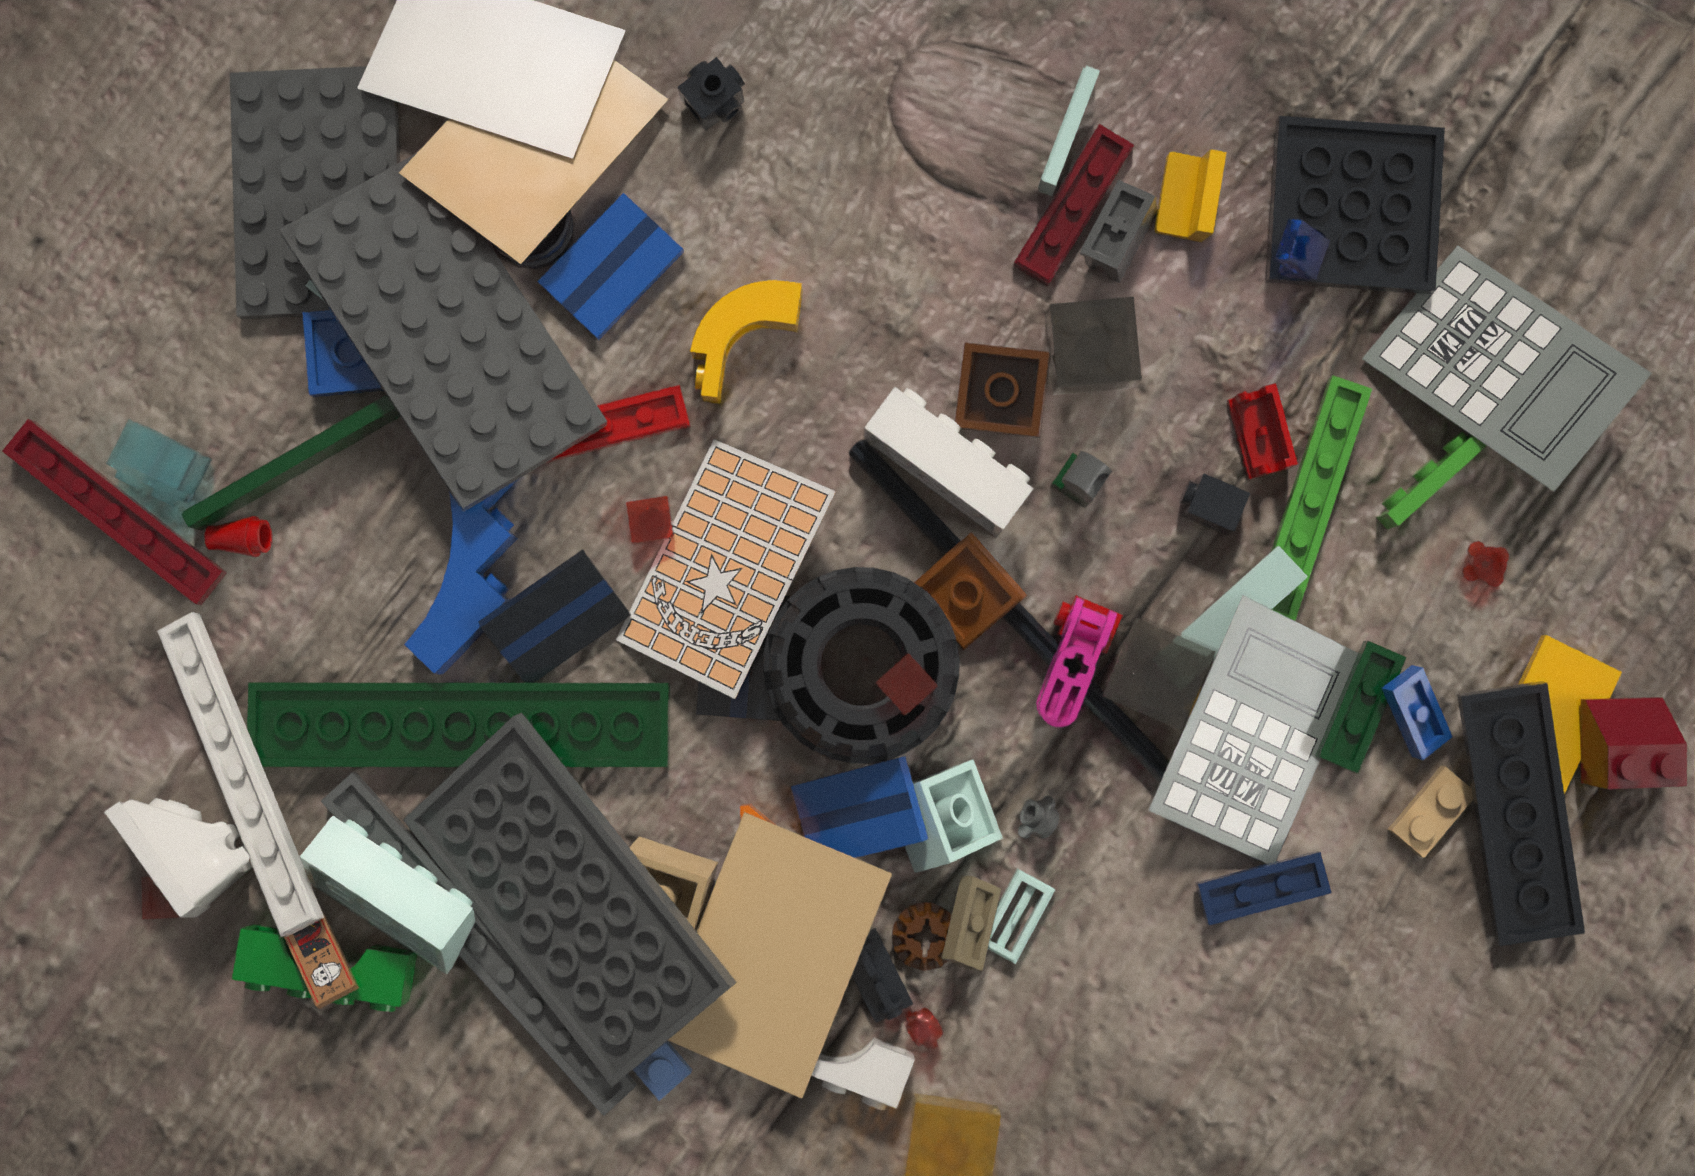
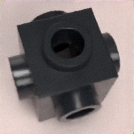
M717 57L709 63L703 61L697 64L687 74L688 79L677 87L681 101L705 131L720 120L725 123L734 118L742 109L741 104L745 102L741 88L745 85L742 77L731 64L724 67Z

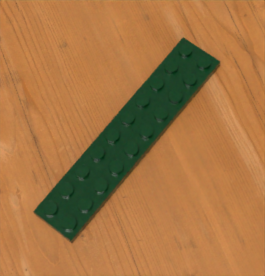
M248 682L247 730L262 767H460L514 715L520 713L525 716L565 767H669L670 683Z

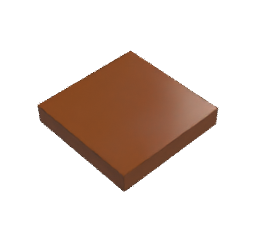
M972 532L914 582L927 591L939 604L951 623L956 636V642L963 650L1027 596Z

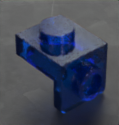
M1288 219L1275 259L1281 263L1279 273L1288 278L1316 280L1330 240L1303 220Z

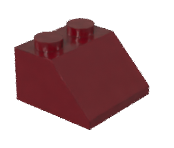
M1662 697L1581 699V783L1605 789L1687 786V743Z

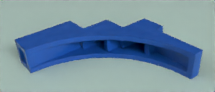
M516 481L465 512L461 510L450 493L453 521L451 550L441 589L426 618L404 644L434 674L443 675L484 633L478 621L509 601L505 596L509 591L507 586L494 574L490 573L487 577L483 574L518 539L509 531L514 524L499 509L495 508L492 513L489 511Z

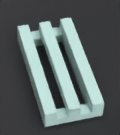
M1018 868L998 903L990 939L1021 882L1027 883V886L997 942L994 943L990 940L988 945L989 950L1016 964L1055 891L1053 887ZM1035 889H1038L1042 894L1012 950L1005 949L1004 947Z

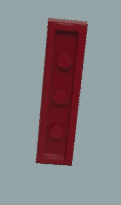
M1101 124L1098 125L1014 261V267L1047 287L1049 286L1132 151L1133 143Z

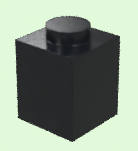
M1203 473L1195 482L1189 480L1179 501L1180 504L1185 505L1181 516L1222 534L1229 535L1235 532L1250 493Z

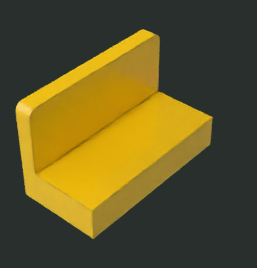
M1210 149L1202 157L1177 152H1170L1166 156L1154 228L1157 234L1202 242L1213 234L1227 152Z

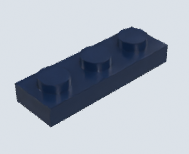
M1319 851L1195 883L1207 925L1221 923L1332 893L1322 855Z

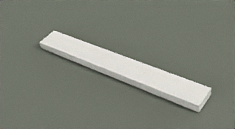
M191 612L157 632L246 852L250 857V862L280 936H290L323 919L324 915L200 613Z

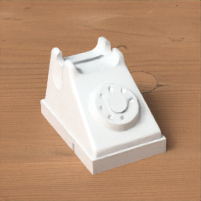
M155 798L149 804L135 800H128L124 803L118 802L105 811L107 817L179 917H198L210 908L209 904L252 868L249 861L250 857L243 846L238 849L235 846L236 840L240 837L235 825H227L224 822L213 824L204 822L201 818V812L189 808L188 805L172 800L165 801Z

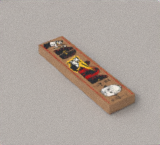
M322 908L323 919L290 936L284 937L310 995L319 1009L359 988Z

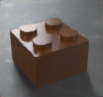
M965 342L955 422L961 429L1041 438L1051 359L1050 353Z

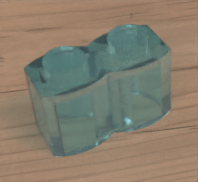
M128 419L106 464L117 470L115 478L137 488L143 482L154 488L151 496L175 506L177 500L186 503L191 502L212 458L146 425Z

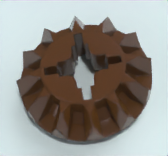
M922 902L913 904L900 913L893 926L892 942L895 952L907 966L926 971L941 968L948 962L942 959V954L952 916L950 912L940 905ZM925 919H929L931 932L938 934V937H944V940L937 939V941L930 942L926 954H923L920 941L914 940L913 937H907V934L914 935V933L921 932L923 925H925Z

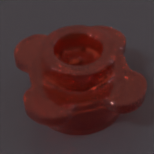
M1480 541L1471 543L1467 548L1470 556L1467 566L1462 570L1463 577L1469 582L1475 580L1484 581L1489 587L1500 586L1504 581L1503 574L1509 560L1508 551L1503 547H1485ZM1484 560L1489 562L1488 568L1482 566Z
M926 1007L918 1012L914 1011L912 1013L907 1011L905 1016L909 1023L905 1027L913 1042L919 1047L923 1045L926 1049L929 1047L932 1049L937 1048L936 1040L943 1036V1031L932 1012Z

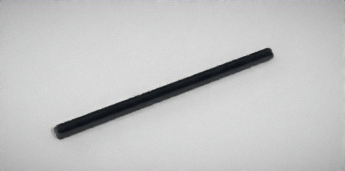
M861 439L851 447L848 452L849 456L943 555H946L961 541L866 440ZM1019 602L1003 618L1043 661L1050 666L1059 644ZM1068 658L1065 661V667L1069 669V673L1080 671L1081 667L1074 659ZM1092 679L1083 703L1160 783L1170 762L1169 759Z

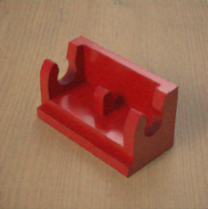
M1276 383L1266 385L1250 393H1247V391L1239 393L1227 400L1248 480L1286 471L1298 465Z

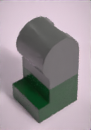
M1081 451L1078 456L1072 453L1051 483V486L1086 508L1093 501L1112 470L1087 452Z

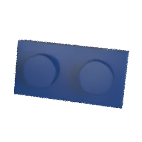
M1411 665L1382 687L1413 758L1424 760L1453 737L1422 667Z

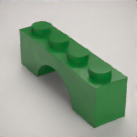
M252 924L240 929L232 980L245 982L244 988L249 990L270 991L271 986L286 988V995L312 998L285 938L280 936L278 928ZM379 944L366 949L361 959L350 969L359 988L332 1003L353 1005L354 1000L370 1002V1009L394 1012L396 1007H401L410 1000L417 954L409 949Z

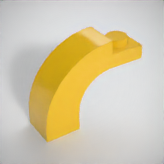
M779 280L750 283L722 297L706 313L695 332L690 350L693 359L706 361L705 365L698 364L695 379V389L701 390V397L704 402L720 404L727 357L731 348L742 336L754 330L767 328L797 332L803 295L802 283Z

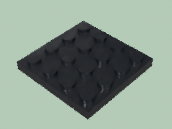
M1279 116L1276 120L1266 283L1419 294L1434 293L1436 291L1445 128Z

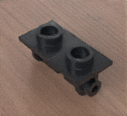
M876 928L870 930L853 970L852 977L875 1023H878L885 1018L891 1020L903 1013L902 1010L913 1005V1002Z

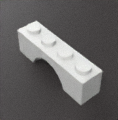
M873 1038L863 1049L852 1055L832 1057L820 1053L811 1076L823 1080L822 1086L832 1092L845 1095L846 1091L850 1090L863 1095L861 1101L871 1107L885 1110L886 1106L889 1105L897 1109L915 1058L914 1053Z

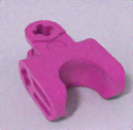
M1076 597L1061 634L1062 639L1052 658L1036 699V709L1045 722L1055 727H1064L1076 720L1094 675L1095 665L1100 653L1107 644L1117 613L1111 610L1108 611L1107 615H1103L1083 607L1084 600ZM1080 620L1093 624L1098 629L1095 630L1080 623ZM1077 657L1078 662L1082 664L1080 671L1069 673V669L1065 667V661L1068 658L1073 659Z

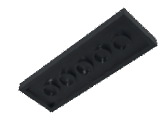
M1539 681L1457 694L1495 942L1499 946L1585 934L1548 683Z

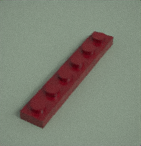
M27 419L2 450L3 453L194 604L202 605L227 574L226 571L36 421Z

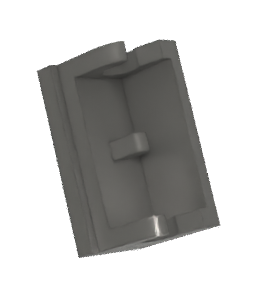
M1121 180L1117 181L1080 251V255L1084 256L1085 263L1090 269L1094 270L1098 266L1107 272L1111 280L1118 283L1121 282L1157 214L1156 196Z

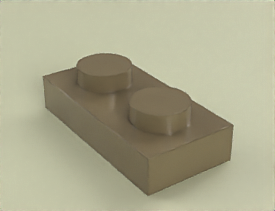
M973 876L960 877L942 959L970 970L983 971L1001 888Z

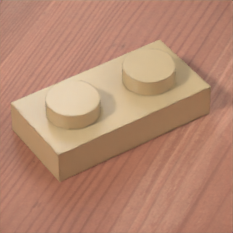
M1440 766L1387 830L1419 857L1425 858L1473 801L1472 788L1446 766Z

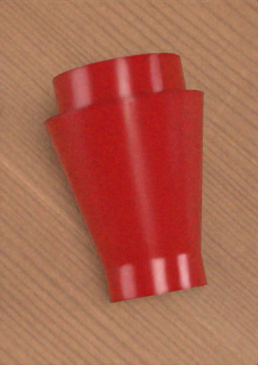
M251 516L220 525L208 526L205 530L204 539L209 550H220L250 557H259L261 553L269 552L272 546V529L267 520H260L257 516Z

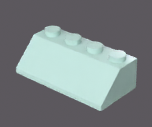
M332 816L300 856L310 884L445 974H448L475 923L474 910L470 907L472 901L454 888L448 892L437 885V878L427 869L419 865L413 869L402 862V855L387 843L382 842L378 846L367 839L368 833L354 821L347 820L343 823Z

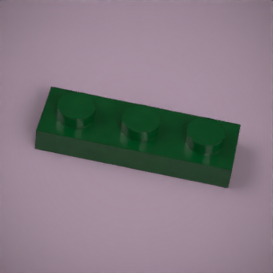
M1363 641L1316 752V757L1352 773L1359 772L1388 703L1382 687L1400 674L1407 657L1373 642Z

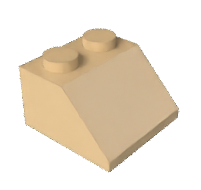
M638 837L630 849L696 930L709 897L718 862Z

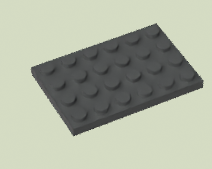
M367 66L230 73L236 316L238 318L303 317L304 312L330 310L322 299L305 286L310 279L282 238L279 229L400 163L398 102L357 89Z

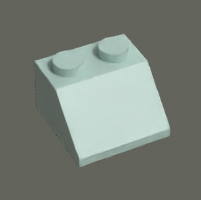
M974 759L913 781L928 839L923 842L905 846L914 873L952 863L1003 838Z

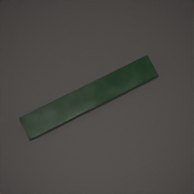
M385 395L184 510L181 515L188 527L202 531L393 422L400 415Z

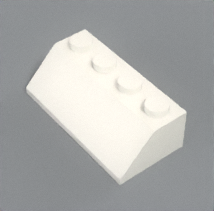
M894 387L864 427V440L992 535L998 537L1034 489L1027 484L1030 478L1016 466L1009 464L1005 468L994 460L995 452L982 441L975 438L971 443L958 432L961 427L948 416L941 413L937 418L924 408L927 402L917 393L908 388L902 392Z

